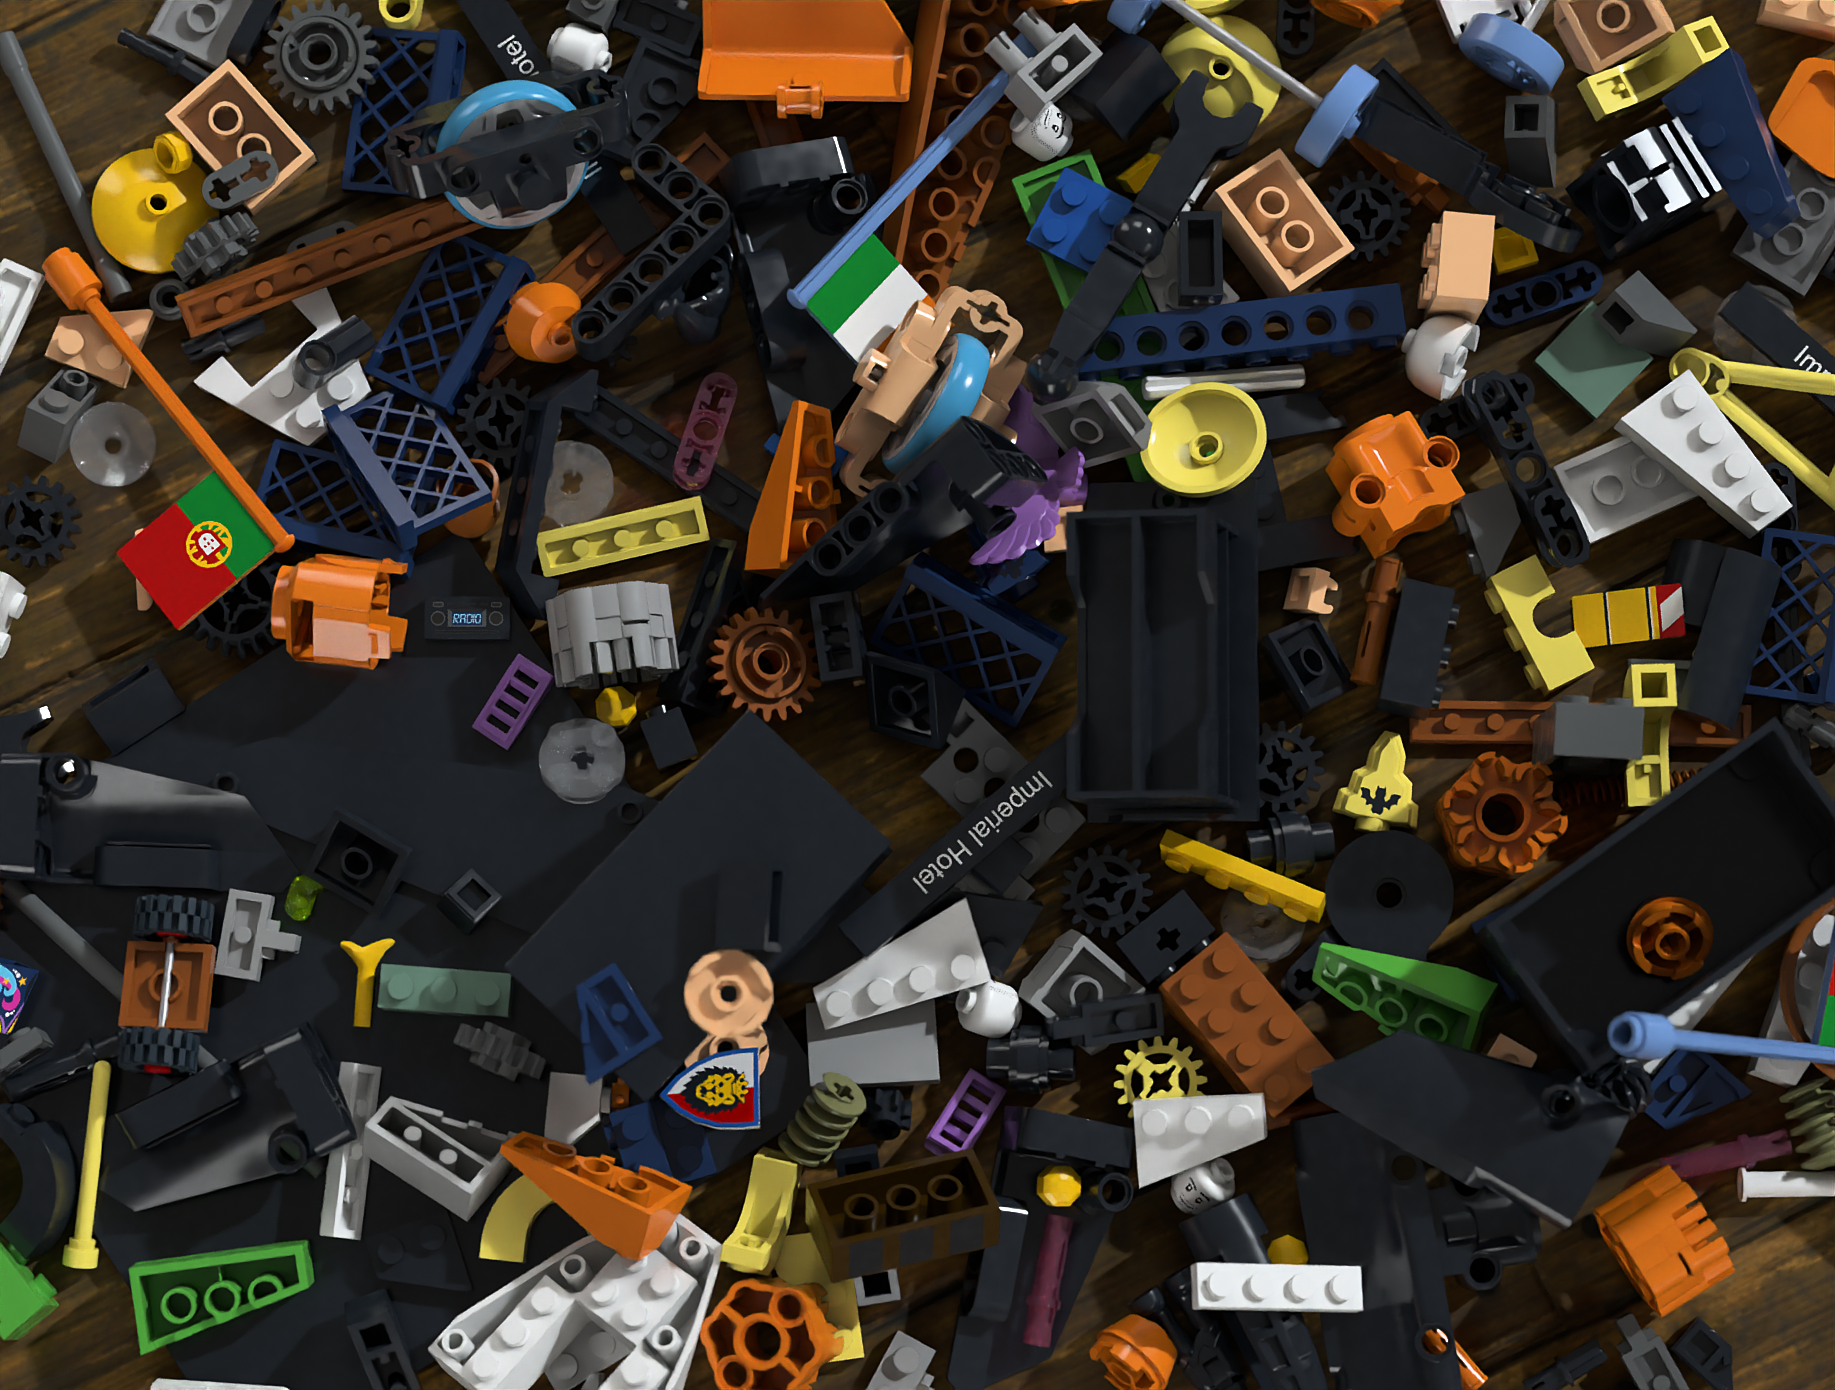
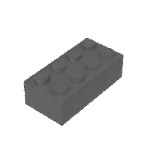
M1562 696V700L1556 701L1534 720L1532 765L1539 761L1540 765H1547L1552 773L1619 776L1642 760L1644 707H1633V700L1627 698H1607L1606 703L1589 704V697Z

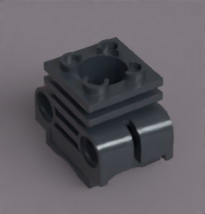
M1677 117L1667 125L1663 124L1657 129L1655 126L1650 127L1623 140L1615 149L1601 155L1586 172L1575 179L1565 190L1575 206L1589 219L1595 230L1598 244L1607 259L1613 262L1647 244L1664 230L1667 231L1676 224L1679 225L1685 222L1720 192L1722 188L1717 181L1713 169L1707 165L1697 149L1692 135L1685 129Z

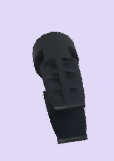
M1250 1191L1178 1224L1195 1263L1206 1261L1207 1263L1272 1264L1260 1238L1261 1235L1269 1231ZM1221 1310L1239 1349L1262 1390H1328L1319 1357L1301 1311Z

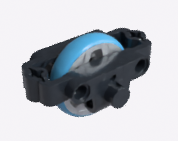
M590 69L569 76L564 75L560 71L551 70L518 80L495 83L474 93L427 106L415 115L413 122L392 128L387 134L388 142L384 145V153L392 187L397 191L408 192L411 197L416 199L444 193L458 212L473 222L486 227L518 229L537 224L557 213L573 198L586 176L589 160L596 158L603 151L605 144L618 141L628 135V124L631 121L624 80L616 75H607L601 69ZM442 129L439 134L430 136L433 131Z

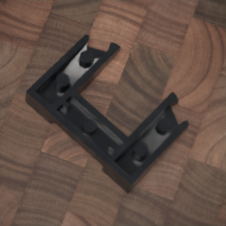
M1322 390L1254 400L1261 410L1267 429L1266 446L1262 458L1247 477L1258 480V576L1359 554L1360 547L1352 545L1354 537L1345 536L1335 529L1332 523V514L1287 522L1270 449L1272 444L1346 429L1348 427L1347 421L1342 414L1334 419L1319 401L1324 395Z

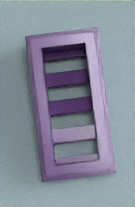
M518 653L472 727L508 751L554 684L555 678ZM521 672L538 682L535 690L517 679ZM511 686L529 697L526 704H523L507 693ZM501 701L520 712L517 719H514L498 708ZM491 715L511 727L507 734L487 722Z
M970 1068L927 1136L924 1147L936 1155L973 1148L1007 1090ZM969 1087L990 1098L989 1104L987 1105L968 1094ZM960 1102L982 1114L980 1118L977 1119L959 1108ZM951 1117L972 1129L970 1134L949 1123ZM942 1132L961 1143L962 1147L956 1146L940 1135Z

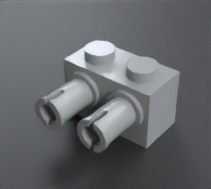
M1033 6L1028 8L1027 13L1024 12L1013 23V26L1039 51L1037 56L1028 59L1007 37L1004 31L984 48V51L1010 76L1008 78L1010 83L1003 93L1031 123L1086 76L1103 55L1075 23L1063 33L1059 32L1057 34L1035 11Z

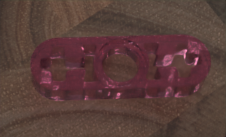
M711 373L702 380L673 466L675 482L686 490H698L708 483L738 394L736 382L725 373ZM716 386L724 388L725 396L721 397L717 411L714 412L709 410L712 399L711 392H714ZM700 422H709L715 426L717 436L712 440L703 441L695 436L693 428ZM694 450L702 453L698 465V470L700 471H697L694 477L686 475L687 468L684 466H689Z

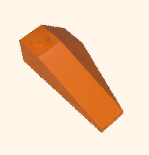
M800 400L793 401L749 529L745 571L777 579L838 522L836 504L841 503L840 489H834L831 466L836 461L830 409Z
M525 1131L501 1144L499 1151L600 1243L615 1249L617 1254L627 1259L640 1261L660 1247L692 1190L691 1186L655 1169L640 1166L637 1173L614 1166V1157L601 1154L600 1158L582 1157L576 1155L577 1150L573 1145Z

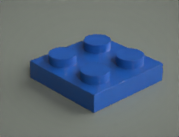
M1065 167L1026 239V244L1088 275L1110 241L1113 226L1120 218L1129 213L1133 201Z

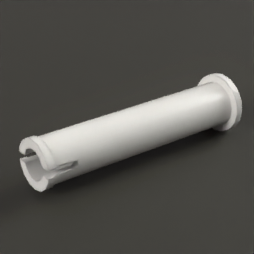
M1740 1167L1737 1173L1738 1198L1740 1202H1746L1747 1197L1835 1196V1171L1746 1172L1745 1167Z

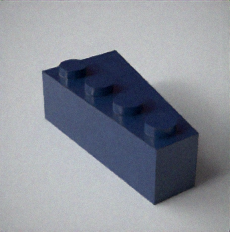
M1729 47L1661 98L1672 116L1674 118L1678 117L1685 129L1690 132L1705 162L1713 169L1717 180L1752 230L1768 240L1799 217L1801 213L1784 167L1779 161L1771 132L1766 126L1760 110V103L1756 92L1748 78L1742 56Z

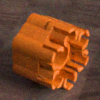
M1486 752L1481 754L1466 769L1464 775L1454 783L1450 790L1438 800L1435 806V817L1441 826L1442 836L1448 848L1449 859L1457 869L1474 871L1488 876H1498L1508 881L1516 880L1532 869L1534 862L1542 855L1547 846L1564 834L1568 819L1567 816H1561L1560 812L1563 809L1553 800L1551 794L1553 791V781L1549 780L1553 773L1547 765H1540L1539 761L1535 765H1532V762L1515 764L1511 763L1503 755L1500 758L1495 757L1496 752ZM1502 802L1512 809L1515 816V826L1509 835H1497L1485 826L1482 820V808L1485 804Z
M1665 1164L1593 1209L1600 1233L1637 1293L1660 1318L1735 1272L1731 1259L1728 1256L1730 1250L1723 1236L1707 1242L1706 1239L1718 1233V1229L1710 1219L1701 1224L1697 1222L1707 1216L1700 1202L1688 1209L1686 1208L1687 1204L1698 1197L1688 1183L1686 1184V1182L1681 1181L1669 1164Z
M769 1274V1276H755L733 1284L727 1296L716 1306L712 1315L703 1321L700 1330V1339L706 1347L708 1360L714 1371L715 1382L719 1389L811 1390L812 1387L809 1384L816 1382L819 1368L823 1364L834 1360L833 1357L839 1356L844 1347L843 1336L835 1339L833 1335L838 1329L832 1322L825 1321L824 1318L829 1311V1302H821L820 1298L828 1295L825 1288L816 1282L808 1284L806 1282L797 1285L788 1284L780 1277L772 1278V1274ZM761 1322L770 1323L780 1334V1349L774 1357L766 1354L759 1346L757 1333Z

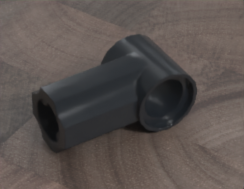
M353 315L319 339L306 342L300 349L292 366V376L295 382L306 389L322 387L331 376L375 347L376 342L373 338L372 330L363 319ZM305 359L318 360L322 364L323 370L315 371L307 366Z

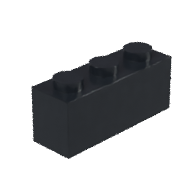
M1408 578L1404 579L1399 591L1398 605L1395 610L1375 710L1425 721L1431 708L1438 709L1443 691V684L1436 683L1439 668L1446 670L1451 652V644L1444 643L1447 628L1454 630L1460 605L1453 604L1455 589Z

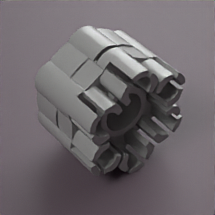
M630 581L578 588L566 591L564 594L545 601L556 687L579 686L581 689L600 688L598 673H602L604 687H610L619 684L617 672L621 673L622 684H631L638 682L636 668L641 670L642 682L653 681L660 678V675L680 670L669 586L667 584Z

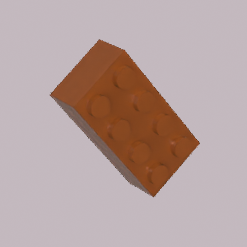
M1227 931L1157 989V991L1162 992V1004L1237 1094L1264 1093L1266 1124L1313 1086L1311 1069L1335 1061Z

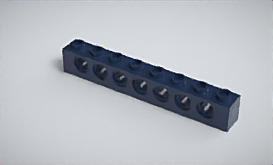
M1400 283L1115 317L1098 345L1110 343L1117 348L1119 355L1112 361H1103L1094 352L1087 363L1079 370V381L1102 382V378L1118 376L1119 381H1135L1144 378L1145 372L1161 371V375L1186 373V367L1203 366L1204 371H1215L1228 368V362L1244 360L1246 366H1259L1270 363V357L1287 355L1288 361H1300L1312 358V352L1329 350L1331 356H1341L1354 353L1355 347L1371 345L1374 351L1393 349L1397 347V342L1403 341L1407 333ZM1356 312L1363 313L1370 319L1371 326L1366 330H1356L1350 325L1348 317ZM1311 318H1321L1328 324L1329 331L1324 335H1314L1307 329L1306 322ZM1269 323H1279L1285 328L1287 336L1279 341L1271 340L1266 336L1264 327ZM1227 328H1237L1243 333L1245 341L1240 345L1231 346L1223 340L1221 333ZM1186 333H1194L1201 338L1203 345L1198 350L1188 351L1181 346L1179 338ZM1144 338H1152L1159 343L1161 350L1154 356H1146L1138 350L1137 343Z

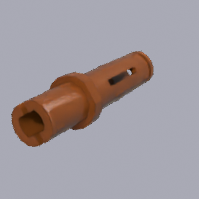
M1380 556L1376 559L1370 591L1365 594L1366 613L1350 681H1354L1356 684L1371 687L1377 685L1391 612L1397 609L1398 599L1395 598L1403 562H1399V560Z

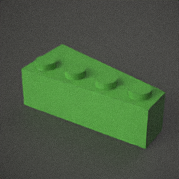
M0 1235V1336L3 1340H20L60 1305L53 1298L57 1291L49 1280L41 1273L35 1277L25 1265L30 1259H24L11 1243L8 1244Z
M309 1239L135 1263L129 1268L140 1354H146L159 1347L191 1336L196 1332L308 1289L315 1282Z

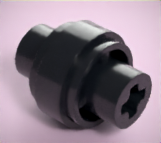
M1296 810L1274 812L1271 817L1264 819L1262 829L1243 831L1244 861L1261 868L1267 867V870L1288 879H1302L1306 874L1312 873L1314 862L1334 859L1335 842L1333 830L1329 822L1310 824L1306 814H1299Z
M1022 1024L1020 1029H1012L1010 1039L989 1038L986 1053L987 1077L1009 1078L1010 1088L1018 1089L1019 1094H1042L1043 1090H1051L1053 1080L1075 1079L1077 1063L1076 1045H1070L1069 1041H1054L1051 1036L1045 1035L1044 1025Z

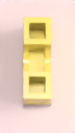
M1536 554L1488 579L1485 583L1488 590L1484 591L1486 601L1494 614L1500 612L1508 626L1504 629L1505 637L1514 652L1521 651L1528 664L1523 667L1524 673L1534 690L1540 688L1543 695L1546 696L1588 675L1595 669L1576 630L1562 637L1550 638L1544 636L1536 629L1533 622L1535 606L1550 599L1555 593Z

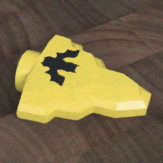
M1384 731L1370 748L1366 766L1353 771L1348 787L1338 790L1332 811L1355 818L1354 829L1359 832L1369 834L1377 831L1390 830L1391 826L1413 829L1417 827L1419 806L1411 800L1412 783L1403 773L1406 755L1400 734Z

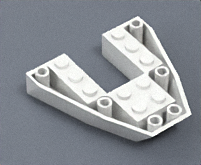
M680 1213L660 1247L640 1261L620 1256L615 1249L600 1243L591 1234L574 1242L458 1315L432 1343L428 1350L442 1369L468 1390H528L585 1325L592 1320L631 1351L629 1356L598 1390H683L720 1266L722 1245Z

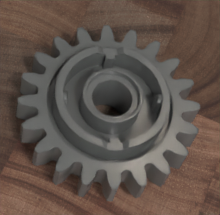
M308 0L306 13H302L298 7L293 5L291 10L294 19L289 21L285 17L279 16L277 19L283 30L281 32L275 30L268 31V35L276 45L263 47V52L266 56L274 59L263 64V68L267 73L276 74L268 81L273 89L282 88L279 96L283 102L286 103L294 97L293 106L299 112L309 103L312 114L318 116L321 106L325 104L331 115H335L336 103L338 101H341L346 108L351 109L352 103L349 98L351 94H355L363 99L366 97L360 86L361 83L375 84L376 82L367 70L380 68L378 59L369 56L380 50L376 41L368 40L374 35L373 29L370 25L362 26L364 18L360 12H356L349 17L350 9L344 2L335 12L330 0L324 1L321 10H318L312 0ZM318 51H331L330 59L322 65L312 64V59Z

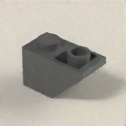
M1548 95L1506 96L1504 140L1510 175L1537 188H1555L1559 104Z
M1639 270L1617 287L1591 314L1620 345L1671 358L1698 331Z
M64 365L26 407L17 446L55 464L73 444L101 390L102 383L81 371Z
M1507 481L1466 494L1461 502L1454 505L1456 510L1451 511L1456 532L1458 535L1465 534L1470 550L1465 551L1468 567L1472 575L1479 574L1482 583L1487 582L1491 576L1495 575L1521 522Z

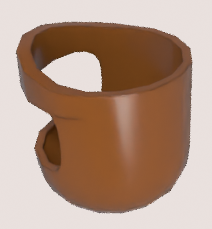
M472 458L469 460L475 469L491 478L494 484L491 491L493 500L443 523L454 535L464 538H476L486 534L495 526L500 516L498 474L494 466L487 461ZM452 464L451 466H449L447 469L451 470L452 467H453V464ZM437 480V493L443 492L447 480ZM455 482L451 495L464 498L476 492V489L473 485Z

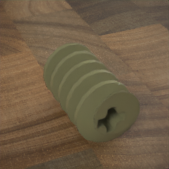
M827 1072L823 1074L824 1082L816 1083L812 1089L813 1095L807 1096L803 1102L804 1107H800L795 1113L796 1119L788 1123L786 1126L787 1131L782 1132L778 1138L779 1146L783 1152L800 1164L809 1167L826 1165L831 1157V1153H834L838 1148L840 1141L845 1138L849 1129L857 1121V1116H860L866 1108V1099L862 1090L851 1079L839 1073Z
M1829 1076L1789 1087V1091L1779 1098L1780 1103H1792L1795 1106L1785 1114V1119L1800 1121V1124L1793 1128L1790 1134L1791 1136L1805 1137V1141L1795 1148L1798 1153H1810L1811 1157L1801 1164L1802 1169L1816 1171L1835 1165V1123L1831 1121L1835 1117V1107L1826 1106V1103L1835 1097V1091L1821 1089V1086L1831 1079Z

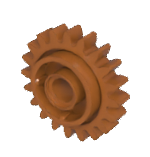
M750 607L744 611V619L736 613L729 618L730 626L722 625L717 629L716 632L722 640H714L708 647L718 655L708 659L706 665L717 668L718 672L711 676L708 682L722 684V689L717 692L715 697L716 699L726 696L731 698L727 707L729 713L741 706L743 707L742 716L751 709L754 713H757V716L765 724L769 722L771 714L774 721L779 724L786 720L787 713L792 717L802 712L800 704L807 706L814 701L813 696L808 691H815L822 685L819 680L812 677V675L820 673L818 663H814L812 658L817 656L816 647L810 648L808 646V642L814 638V632L804 635L799 633L803 624L801 618L789 625L787 623L788 610H783L774 618L771 607L761 611L759 616L755 608ZM759 656H763L771 662L773 668L771 675L765 674L759 668Z

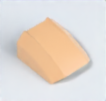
M1556 0L1554 2V26L1575 66L1590 75L1598 74L1659 44L1675 33L1672 20L1660 0Z

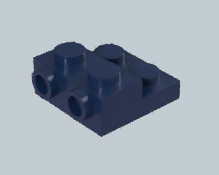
M663 1099L656 1100L655 1102H645L609 1113L611 1123L603 1125L610 1150L619 1148L623 1165L617 1167L638 1173L640 1166H645L683 1183L717 1174L704 1125L694 1123L676 1113Z

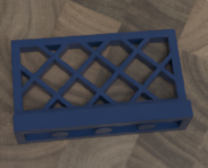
M371 27L374 35L368 40H392L399 49L384 61L380 68L374 69L370 73L375 80L382 76L393 91L373 105L367 98V90L370 84L361 83L360 86L366 97L363 99L356 95L354 96L341 190L349 193L413 198L408 192L397 191L392 187L388 166L384 168L373 153L388 142L387 134L392 128L413 122L415 115L421 109L460 97L468 41L457 30L441 29V32L438 33ZM399 41H408V43L402 46ZM421 43L435 44L433 58L419 68L409 53ZM405 57L416 72L396 87L385 72ZM429 72H431L430 81L426 77ZM422 79L429 88L428 97L413 109L403 96V93ZM399 98L410 113L390 127L380 112ZM366 104L369 107V110L364 113ZM376 116L386 129V132L367 146L361 138L362 126ZM442 129L433 131L430 136L439 134ZM360 144L364 150L358 154ZM370 157L381 172L368 183L354 182L356 167ZM385 179H387L391 185H384L381 183ZM444 193L422 199H425L427 201L440 195H443Z
M465 235L433 246L363 371L366 375L399 389L415 399H420L433 405L442 415L456 420L458 417L457 410L462 409L466 403L464 399L465 394H471L478 381L477 378L480 371H484L495 351L494 346L498 340L496 336L505 334L503 325L492 333L497 322L504 312H510L512 305L509 301L512 296L523 286L534 282L537 277L528 262L514 255L511 258ZM452 241L463 246L468 260L445 267L443 254L450 242ZM472 251L475 252V253H477V254H479V255H481V256H478V257H475V258H474V257H473V254H472ZM492 261L504 266L496 280L481 284L477 266ZM439 265V270L434 271L436 266ZM471 269L475 287L453 294L448 276ZM442 278L447 296L425 303L422 291L426 284ZM489 292L485 299L484 293ZM478 295L481 308L477 315L460 320L456 302ZM418 300L419 306L414 307L415 303ZM450 305L455 323L433 330L428 312ZM422 314L427 332L404 339L402 326L406 319ZM469 328L466 334H464L463 329ZM458 332L461 343L456 352L440 357L435 339ZM397 337L398 342L393 343L395 338ZM429 341L434 359L412 366L407 348ZM401 350L406 369L391 374L378 369L386 355ZM448 364L447 368L444 371L443 365ZM437 368L440 380L432 394L419 389L415 375ZM409 377L410 384L401 379Z
M393 387L343 411L340 410L337 404L321 410L326 436L402 552H405L418 545L416 536L493 499L490 489L433 405L420 399H415L417 403L413 413L393 409L395 402L409 396ZM367 415L379 417L375 430L357 427L354 421ZM388 419L408 423L403 436L384 432ZM421 425L434 428L436 432L432 441L413 438L416 426ZM379 442L399 446L394 459L375 454ZM407 448L427 451L423 464L403 461ZM436 453L455 458L451 470L431 466ZM398 471L418 475L413 488L394 483ZM432 477L447 480L443 492L437 493L422 490L426 478ZM455 482L473 485L476 489V492L464 498L451 495ZM417 500L437 504L434 512L419 519L413 511Z
M274 439L256 494L264 504H266L268 497L281 490H284L292 506L278 514H272L289 535L294 534L295 542L289 551L314 557L316 554H336L379 560L390 558L395 562L408 563L406 573H390V575L410 579L415 565L412 558L416 546L402 552L397 543L387 541L382 532L386 526L382 520L379 522L375 520L368 507L371 503L367 497L363 498L354 483V477L348 473L347 467L339 454ZM282 453L299 457L305 466L282 479L277 470ZM306 459L314 460L315 462L309 464ZM329 464L339 466L345 477L322 488L314 472ZM398 471L394 483L401 486H406L409 483L415 484L418 475ZM310 475L318 492L296 503L288 487ZM274 476H276L278 482L272 485ZM427 477L423 490L434 492L437 482L436 478ZM350 485L359 501L336 512L328 496ZM324 499L332 516L317 524L306 521L301 511ZM417 500L413 511L418 519L427 515L430 502ZM364 509L373 525L359 533L347 531L342 520ZM297 514L300 520L291 518V516ZM337 523L340 529L333 528L331 526ZM378 533V535H379V537H380L381 539H379V538H374V537H370V536H372V535Z
M1766 527L1761 553L1762 558L1777 564L1771 556L1773 540L1792 542L1800 552V555L1782 567L1781 579L1794 595L1777 608L1771 607L1767 620L1768 623L1775 619L1787 637L1768 651L1760 643L1759 650L1762 652V655L1755 659L1752 668L1753 670L1768 660L1781 678L1766 688L1750 685V675L1744 696L1822 706L1826 710L1835 711V588L1828 580L1835 575V566L1826 573H1823L1810 557L1822 547L1835 548V536ZM1800 543L1810 544L1812 546L1805 550ZM1806 560L1819 578L1798 591L1786 573ZM1824 583L1833 595V602L1831 606L1817 615L1804 597ZM1799 601L1812 619L1792 633L1779 614ZM1830 615L1829 627L1827 629L1822 620ZM1817 624L1827 637L1826 645L1810 657L1797 638ZM1792 642L1805 658V661L1785 674L1772 656ZM1824 656L1822 670H1820L1815 662ZM1811 666L1820 678L1818 695L1799 692L1790 680ZM1786 684L1791 691L1780 690L1778 688Z
M921 551L908 566L900 586L869 642L898 659L939 669L966 690L964 696L966 700L1016 728L1068 637ZM911 584L927 594L930 607L910 611L906 593ZM937 600L941 601L944 604L938 605ZM900 606L902 614L895 615L898 607ZM954 609L963 614L967 629L947 633L941 612ZM933 614L939 635L919 640L913 618ZM905 621L911 642L897 644L883 635L889 624ZM974 621L980 624L981 626L975 627ZM987 631L1000 636L1004 650L984 655L978 634ZM970 636L976 657L956 661L950 640ZM941 642L948 663L934 666L926 661L922 647ZM1010 643L1014 644L1017 647L1012 648ZM914 649L915 654L910 652L909 650ZM1029 653L1041 660L1042 664L1037 673L1020 676L1014 656ZM1006 658L1012 679L992 683L986 662ZM978 664L984 685L971 688L962 682L958 668ZM950 670L951 675L947 674L945 671ZM1031 682L1025 693L1023 684ZM1015 686L1020 703L1014 713L999 704L995 690ZM987 692L988 697H986L985 695H983V694H981V693Z

